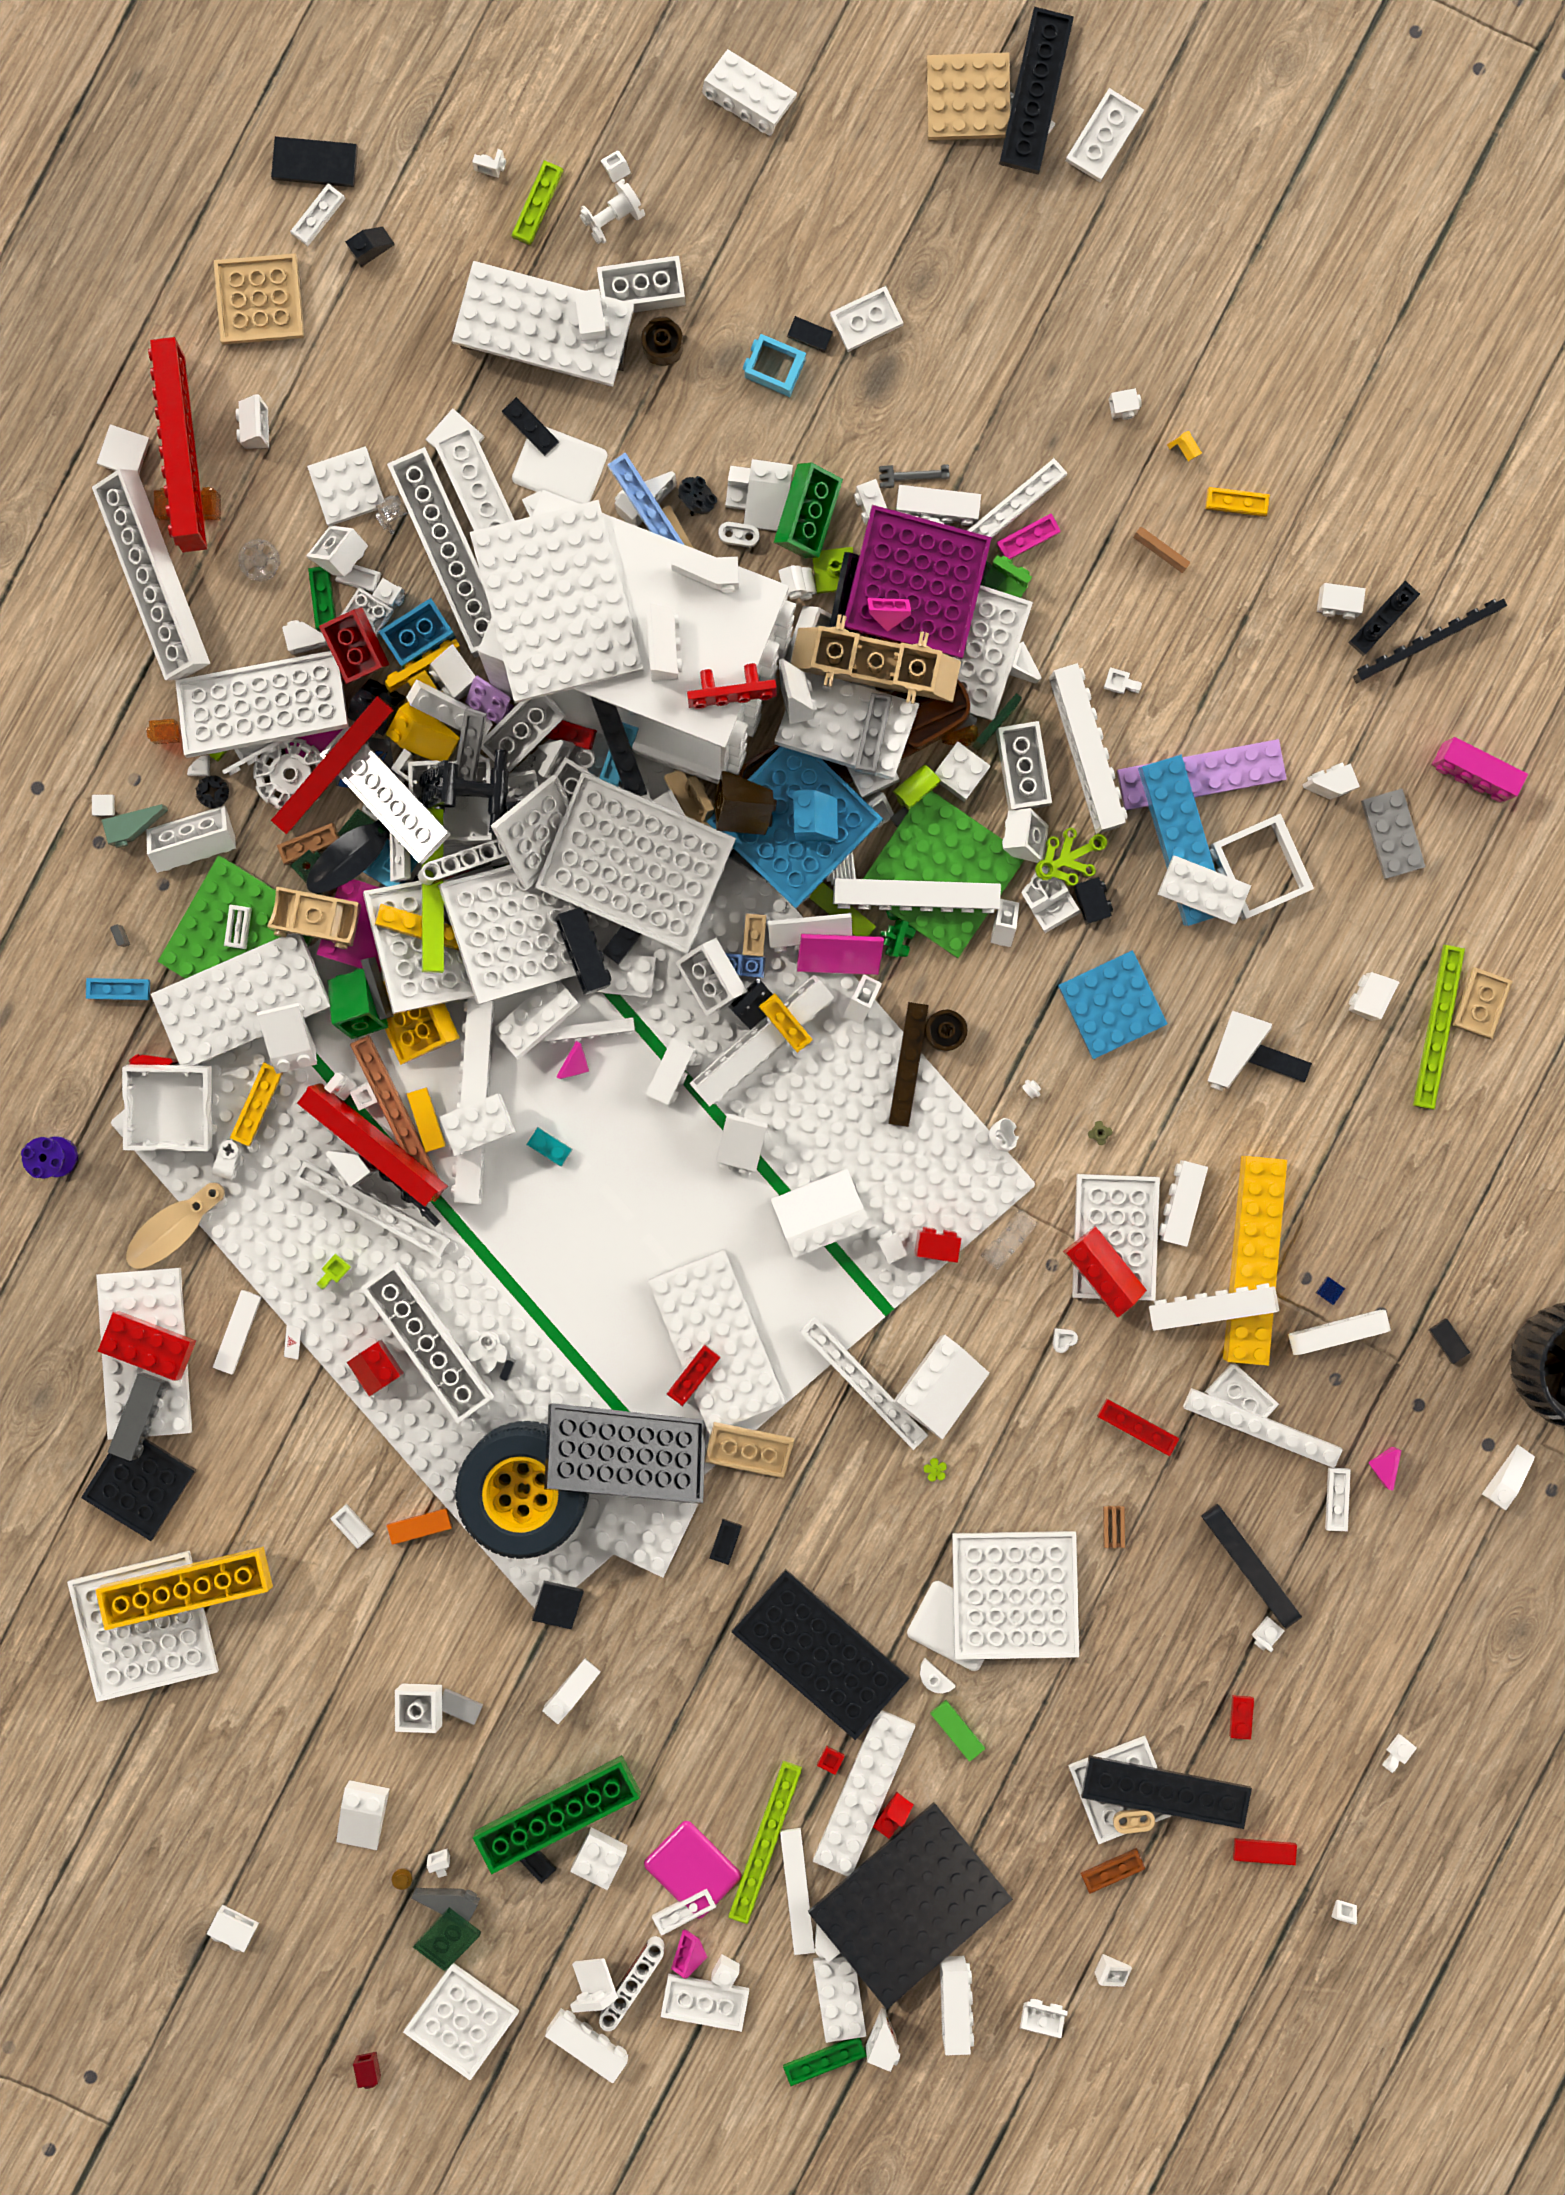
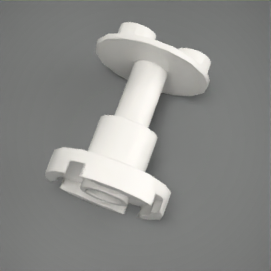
M624 179L615 183L618 195L608 201V207L594 217L585 206L581 207L580 218L586 226L589 225L593 231L591 234L597 244L601 242L603 244L606 243L601 227L615 217L617 220H620L631 213L636 220H639L645 216L644 209L639 210L638 208L641 205L638 197L628 183L624 185Z

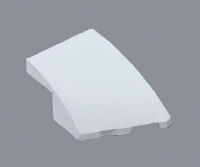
M1042 868L1043 873L1047 874V868ZM1035 872L1031 882L1021 892L1045 933L1081 913L1063 881L1052 877L1049 880H1041Z

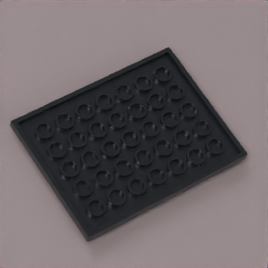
M933 1802L810 1908L808 1913L878 2000L888 2009L1013 1899Z

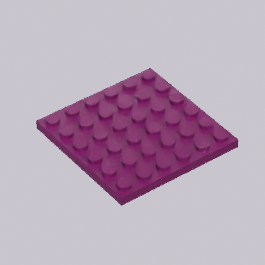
M872 505L845 613L847 618L844 628L911 645L918 644L920 632H924L923 640L927 632L929 635L926 646L940 650L948 656L962 659L992 537ZM867 599H909L911 615L887 632L869 614Z

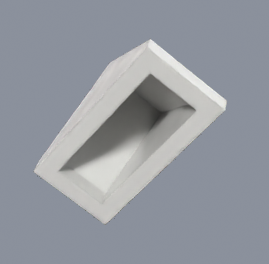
M879 791L863 799L883 818V821L877 826L878 828L889 821L894 815L884 793Z

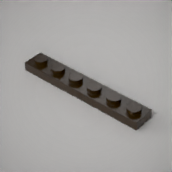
M908 1002L888 1124L909 1127L929 1005Z

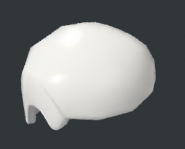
M1003 1118L992 1125L989 1131L990 1140L999 1151L1009 1152L1016 1147L1019 1136H1015L1016 1124L1010 1119Z

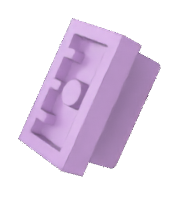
M479 676L473 679L465 702L471 708L487 713L486 717L496 724L514 708L510 704L511 698Z

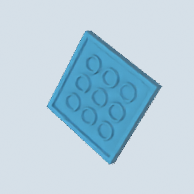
M1133 950L1058 985L1092 1059L1167 1025Z

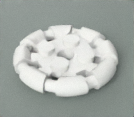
M295 738L292 741L294 746H290V743L284 745L281 742L276 745V751L268 755L263 752L259 760L255 762L253 778L256 779L257 792L267 804H273L274 808L278 810L283 807L312 773L310 766L316 765L317 767L323 760L320 756V751L314 745H308L303 739ZM287 748L289 754L282 755L281 749ZM301 750L306 752L304 758L298 755ZM272 758L274 760L271 765H266L268 759ZM288 769L295 770V777L291 780L285 778V772ZM270 776L271 782L265 783L264 777ZM276 790L282 793L279 798L274 796Z

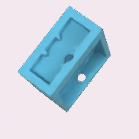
M760 334L759 339L753 341L751 358H746L743 365L745 378L790 397L806 361V353ZM763 345L795 358L785 383L753 370Z

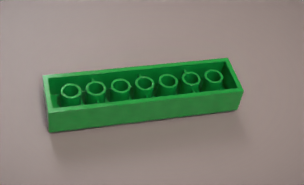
M621 1755L475 1830L473 1840L492 1875L640 1799L641 1791Z

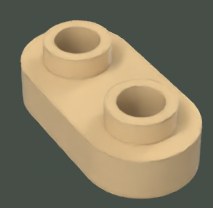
M1141 1809L1122 1810L1114 1815L1113 1825L1122 1834L1146 1832L1154 1827L1155 1818L1151 1811ZM1142 1816H1146L1147 1819L1145 1821H1140ZM1126 1818V1822L1121 1824L1119 1823L1120 1819Z

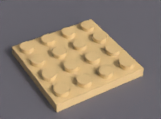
M1009 52L927 55L928 141L1005 138L1010 116Z
M296 253L214 260L220 342L222 345L304 338L298 257Z

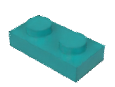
M537 1127L526 1144L561 1167L573 1150L539 1127Z

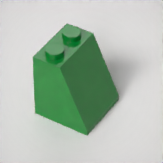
M356 969L351 973L337 975L335 978L327 980L333 1026L351 1039L389 1028L387 1019L380 1020L363 969Z

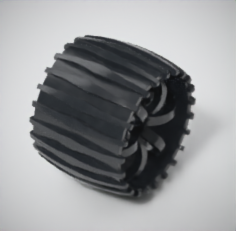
M1565 1302L1544 1308L1538 1311V1314L1526 1320L1527 1323L1522 1329L1517 1331L1516 1334L1518 1335L1514 1344H1511L1512 1353L1509 1364L1512 1371L1510 1375L1517 1387L1516 1390L1529 1408L1546 1421L1565 1429V1350L1553 1343L1556 1337L1560 1336L1563 1333L1562 1331L1565 1330ZM1548 1351L1562 1362L1545 1365ZM1563 1373L1556 1400L1549 1393L1544 1376Z

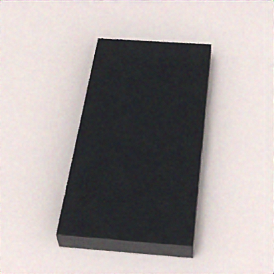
M275 136L271 178L278 181L354 187L358 146L353 143Z

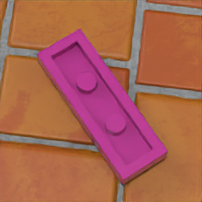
M1051 513L998 541L996 544L1002 556H1006L1011 560L1060 534L1061 530Z

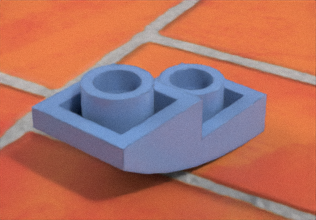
M725 953L738 976L764 978L765 957Z

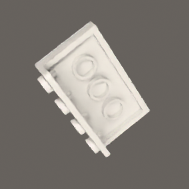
M728 49L705 78L702 90L708 99L718 103L725 110L734 113L743 121L748 122L760 132L769 136L773 134L776 124L797 96V92Z

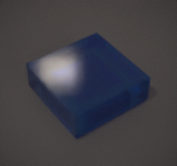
M1327 1276L1315 1293L1331 1305H1334L1345 1288Z

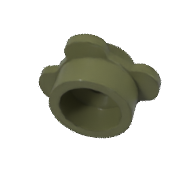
M1096 1121L1095 1126L1088 1132V1137L1096 1140L1098 1145H1104L1107 1137L1111 1136L1113 1131L1111 1128L1105 1127L1102 1121Z

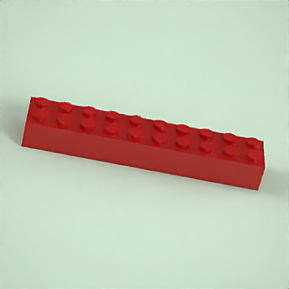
M175 337L150 340L151 348L148 349L150 361L153 362V368H150L152 380L155 381V387L152 388L154 399L157 400L158 407H155V415L160 423V426H157V434L162 441V446H159L161 459H164V465L161 466V470L167 484L164 485V494L169 502V505H166L167 516L171 519V525H168L170 538L174 539L175 545L179 546L182 553L207 550L185 355Z

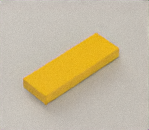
M1209 487L1207 489L1205 509L1266 517L1270 494Z
M775 993L759 1006L797 1053L813 1040Z
M428 1088L407 1093L425 1152L445 1147L446 1143Z

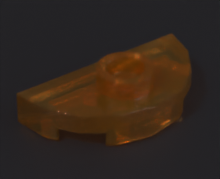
M971 725L954 731L943 737L942 743L955 745L959 742L963 746H969L979 738L978 727Z

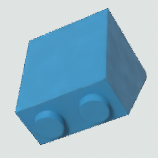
M816 790L793 791L794 835L796 841L838 840L837 798Z

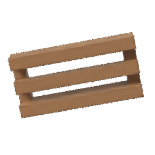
M1103 1506L1104 1548H1125L1124 1506ZM1108 1510H1112V1542H1109ZM1116 1510H1119L1120 1542H1117Z

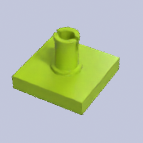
M853 547L821 550L819 558H812L817 594L837 591L844 552L853 553Z

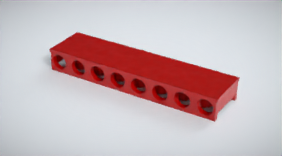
M322 1083L306 1088V1092L297 1104L424 1207L431 1201L436 1202L443 1191L449 1187L337 1095L328 1092Z

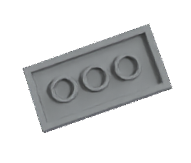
M1403 789L1362 800V806L1384 879L1424 868V860Z

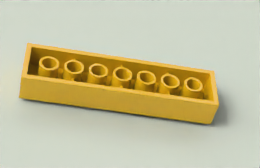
M259 1547L103 1584L95 1589L104 1630H109L265 1593L273 1587L264 1547Z

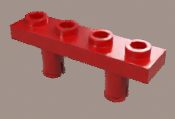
M750 663L744 665L746 683L715 687L713 671L705 669L700 671L702 689L687 691L689 708L703 709L709 705L725 706L731 702L747 703L754 699L769 700L772 697H776L775 679L759 681L757 665Z

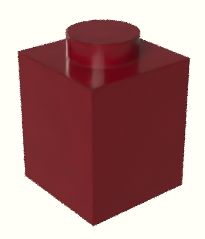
M377 2052L357 2055L353 2062L357 2088L364 2087V2089H370L375 2087L381 2078Z

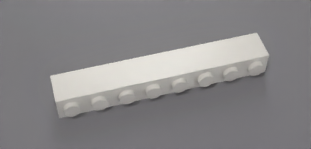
M835 878L833 904H838V908L850 909V905H858V909H871V906H879V910H891L892 906H900V910L912 911V907H920V911H933V908H941V912H953V908H961V912L974 913V909H982V913H994V910L1000 909L1001 884Z
M813 975L784 1000L783 1004L803 1026L805 1023L812 1021L817 1012L828 1007L834 996ZM766 1016L691 1081L690 1084L709 1106L716 1104L721 1100L723 1094L737 1086L739 1080L750 1075L754 1067L759 1063L765 1062L770 1053L781 1048L786 1039Z

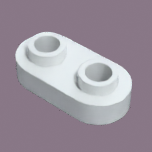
M725 522L719 528V538L725 544L750 548L759 542V531L752 525ZM727 531H731L733 535L731 537H727L725 533ZM751 534L753 539L747 540L745 538L746 535Z

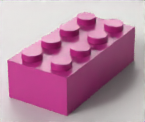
M1456 737L1442 743L1432 763L1433 766L1437 767L1436 770L1446 775L1450 774L1455 777L1456 781L1463 784L1468 783L1473 786L1475 791L1480 793L1486 792L1491 795L1493 800L1498 802H1505L1517 797L1528 776V773Z

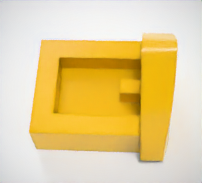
M1189 431L1184 432L1167 444L1169 449L1178 445L1188 462L1202 454Z

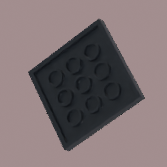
M144 1438L142 1443L144 1446L143 1452L135 1460L129 1461L108 1453L81 1498L144 1538L152 1541L193 1477L196 1469Z

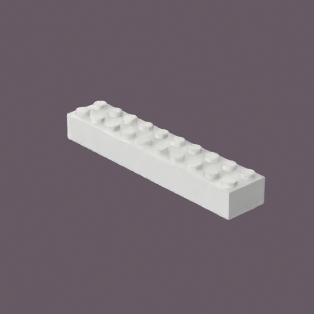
M424 447L387 465L468 647L475 658L479 656L478 649L492 615L479 566L430 456Z
M118 469L94 485L92 489L164 679H184L209 665L210 661L138 471Z

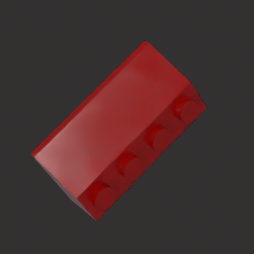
M1096 1226L1063 1251L1117 1318L1135 1305L1147 1291Z

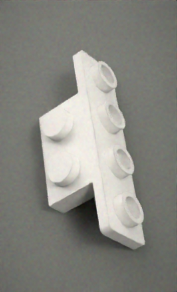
M295 738L234 749L240 761L223 769L222 772L223 774L228 772L231 776L240 771L239 766L245 762L250 765L259 760L258 755L263 752L268 755L277 750L276 745L281 742L286 745L295 740Z

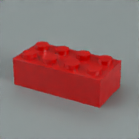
M117 1311L112 1312L97 1352L177 1381L182 1379L196 1340Z

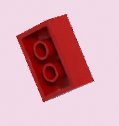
M362 607L353 609L319 626L346 684L390 665Z

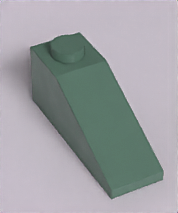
M160 804L103 819L102 823L108 844L116 848L128 846V842L134 841L168 811L167 806Z

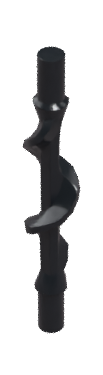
M379 1170L380 1178L384 1181L392 1182L402 1192L400 1198L407 1203H413L420 1210L422 1217H425L434 1227L441 1222L430 1211V1208L424 1207Z

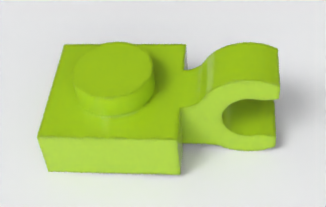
M335 1253L323 1266L322 1270L326 1274L316 1285L323 1290L332 1279L338 1283L350 1270L351 1266Z

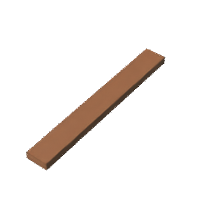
M370 1035L351 1043L350 1046L399 1146L439 1178Z

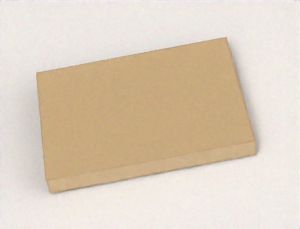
M1473 967L1452 1026L1493 1039L1513 981Z

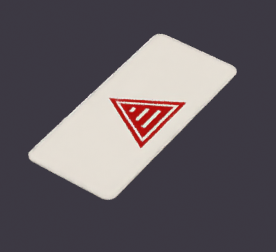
M287 1325L284 1357L299 1358L300 1327Z

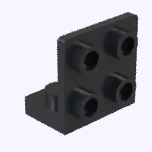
M758 978L746 989L747 992L728 1006L750 1030L766 1017L759 1006L773 995Z

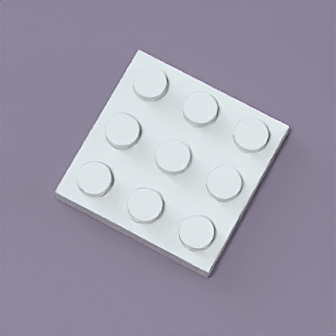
M366 446L307 466L328 526L387 507Z

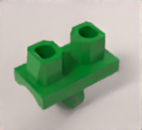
M896 920L894 926L889 925L887 932H880V935L885 937L883 945L887 946L885 955L890 957L908 956L910 947L902 943L904 937L913 939L916 932L915 928L908 925V921Z

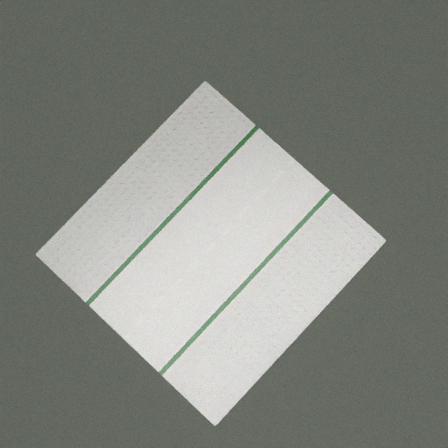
M596 733L591 750L596 756V763L593 768L587 771L599 778L609 748L605 737ZM549 739L544 744L554 742L556 740ZM575 746L568 759L576 763L575 756L577 752L585 748ZM538 748L510 774L525 770H535L540 786L548 779L538 773L542 762L548 755ZM633 751L647 790V795L641 797L653 801L670 790L664 777L666 774L675 772V770L637 756ZM475 846L444 847V857ZM463 857L466 864L472 865L470 858ZM730 858L726 862L689 953L700 945L717 938L725 953L743 955L746 913L766 915L763 957H765L764 978L758 979L783 1002L815 975L834 996V999L831 1000L828 1007L817 1012L812 1021L802 1026L813 1039L808 1045L797 1053L788 1041L785 1040L781 1048L770 1053L765 1062L759 1063L754 1067L750 1075L739 1080L737 1086L723 1094L721 1100L716 1104L709 1106L691 1086L690 1082L747 1034L750 1029L728 1007L731 1003L706 1016L675 963L687 955V953L645 935L639 938L628 954L656 957L652 998L599 992L584 996L577 976L561 980L562 984L581 1006L557 1027L634 1018L635 1031H632L633 1034L622 1032L618 1036L607 1034V1037L599 1038L598 1035L594 1036L593 1039L582 1037L581 1040H578V1042L582 1043L589 1072L564 1079L556 1077L576 1042L574 1039H568L569 1042L558 1040L554 1044H548L543 1038L518 1060L493 1030L488 1097L501 1094L516 1133L485 1144L480 1204L454 1202V1197H451V1187L455 1185L452 1169L453 1164L457 1162V1156H454L439 1118L442 1115L457 1110V1103H461V1094H458V1084L462 1082L463 1074L459 1073L460 1061H464V1053H461V1042L465 1041L462 1024L463 1020H466L467 1012H464V1000H468V998L445 1003L460 1038L405 1064L400 1065L385 1029L367 1034L370 1035L420 1139L421 1136L407 1093L428 1088L446 1146L427 1153L440 1180L449 1187L443 1191L436 1202L431 1201L427 1204L430 1211L441 1221L436 1227L425 1217H422L420 1210L413 1203L403 1201L400 1198L402 1192L392 1182L382 1180L378 1169L358 1186L353 1187L451 1239L441 1258L294 1179L304 1161H308L339 1178V1171L336 1168H331L327 1163L326 1159L328 1157L325 1153L333 1150L358 1153L297 1104L308 1086L319 1083L326 1086L337 1072L345 1074L357 1084V1087L368 1082L350 1046L351 1043L367 1035L354 1039L349 1038L332 1025L330 1008L305 1018L316 1047L317 1064L283 1072L251 1146L242 1144L243 1149L238 1171L233 1181L212 1175V1169L220 1145L224 1141L231 1140L230 1136L263 1062L272 1065L264 1037L196 1065L212 1066V1148L209 1151H177L173 1149L134 1150L179 1202L189 1200L209 1183H219L223 1186L225 1190L223 1200L202 1216L199 1223L201 1228L284 1323L301 1328L300 1341L464 1528L466 1526L463 1525L462 1518L459 1517V1510L457 1509V1501L455 1499V1488L459 1470L467 1455L477 1443L492 1430L504 1424L515 1423L516 1421H537L540 1424L541 1422L548 1424V1405L551 1403L703 1420L693 1394L683 1407L666 1394L684 1370L648 1280L725 1250L787 1403L831 1365L800 1332L814 1317L848 1350L949 1262L916 1257L914 1250L917 1230H923V1227L935 1228L937 1233H943V1230L955 1231L957 1236L962 1238L961 1251L1035 1186L1034 1181L1008 1152L999 1151L993 1146L988 1128L922 1053L909 1127L888 1124L903 1031L876 1000H874L862 1025L844 1016L849 1002L860 983L853 974L797 972L799 950H795V947H787V951L775 952L774 949H770L768 921L803 917L773 886L766 883L765 879H761ZM418 862L411 872V879L406 880L405 883L413 882L415 875L418 876L419 871L422 869L421 863ZM444 864L446 870L453 871V867L450 864ZM507 865L495 866V867H488V868H485V870H486V871H489V870H493V869H496V868L504 867V866H507ZM596 914L599 926L591 928L590 931H594L597 942L595 944L597 949L603 951L622 925ZM319 939L309 948V952L329 998L327 980L361 968L317 955L321 939ZM381 970V977H382V980L384 981L383 972H382V970ZM739 976L746 989L757 979V977ZM540 987L496 999L493 1028ZM674 1039L695 1049L694 1054L697 1056L692 1066L688 1065L685 1070L688 1075L683 1085L679 1083L676 1089L679 1094L675 1102H670L669 1105H666L647 1096L646 1092L671 1040ZM351 1094L346 1100H343L399 1146L378 1102L358 1110ZM125 1109L111 1121L112 1126L122 1137ZM727 1114L768 1123L756 1172L752 1171L751 1175L739 1172L740 1168L732 1166L731 1170L719 1167L720 1163L716 1162ZM537 1127L573 1149L562 1167L526 1145ZM232 1145L227 1147V1149H230V1153L234 1152ZM848 1169L871 1228L794 1258L771 1199ZM214 1189L210 1190V1196L212 1197L216 1196ZM196 1202L194 1209L199 1210L200 1204ZM891 1230L892 1233L896 1232L898 1236L902 1234L907 1244L904 1247L907 1256L888 1264L877 1240L881 1239V1234ZM336 1253L351 1268L338 1283L332 1279L328 1286L322 1290L316 1283L326 1274L322 1270L323 1266ZM397 1262L401 1264L467 1358L470 1346L479 1341L483 1333L491 1331L498 1336L499 1343L505 1347L507 1359L513 1358L516 1360L507 1381L501 1380L499 1377L505 1362H498L491 1372L486 1373L480 1360L470 1361L494 1397L459 1423L455 1421L361 1289V1287ZM488 1338V1344L492 1345V1340ZM382 1339L404 1374L373 1395L368 1396L347 1362ZM785 1404L732 1426L757 1430ZM707 1427L705 1433V1453L710 1438ZM526 1463L519 1464L518 1467L521 1472L529 1471V1466ZM704 1463V1475L707 1472H709L715 1466V1464ZM506 1473L501 1474V1480L504 1483L511 1482L510 1475ZM537 1474V1480L544 1483L545 1474ZM520 1483L521 1490L530 1491L529 1484L524 1485ZM544 1494L537 1495L539 1503L543 1504L548 1501ZM589 1494L587 1507L576 1530L561 1546H557L555 1550L545 1555L541 1554V1556L528 1559L508 1558V1556L503 1557L492 1553L491 1550L485 1549L483 1545L479 1544V1546L535 1609L544 1580L577 1587L614 1555L589 1543L610 1496ZM501 1495L503 1503H511L509 1495ZM520 1505L519 1511L522 1514H528L529 1508L526 1505Z

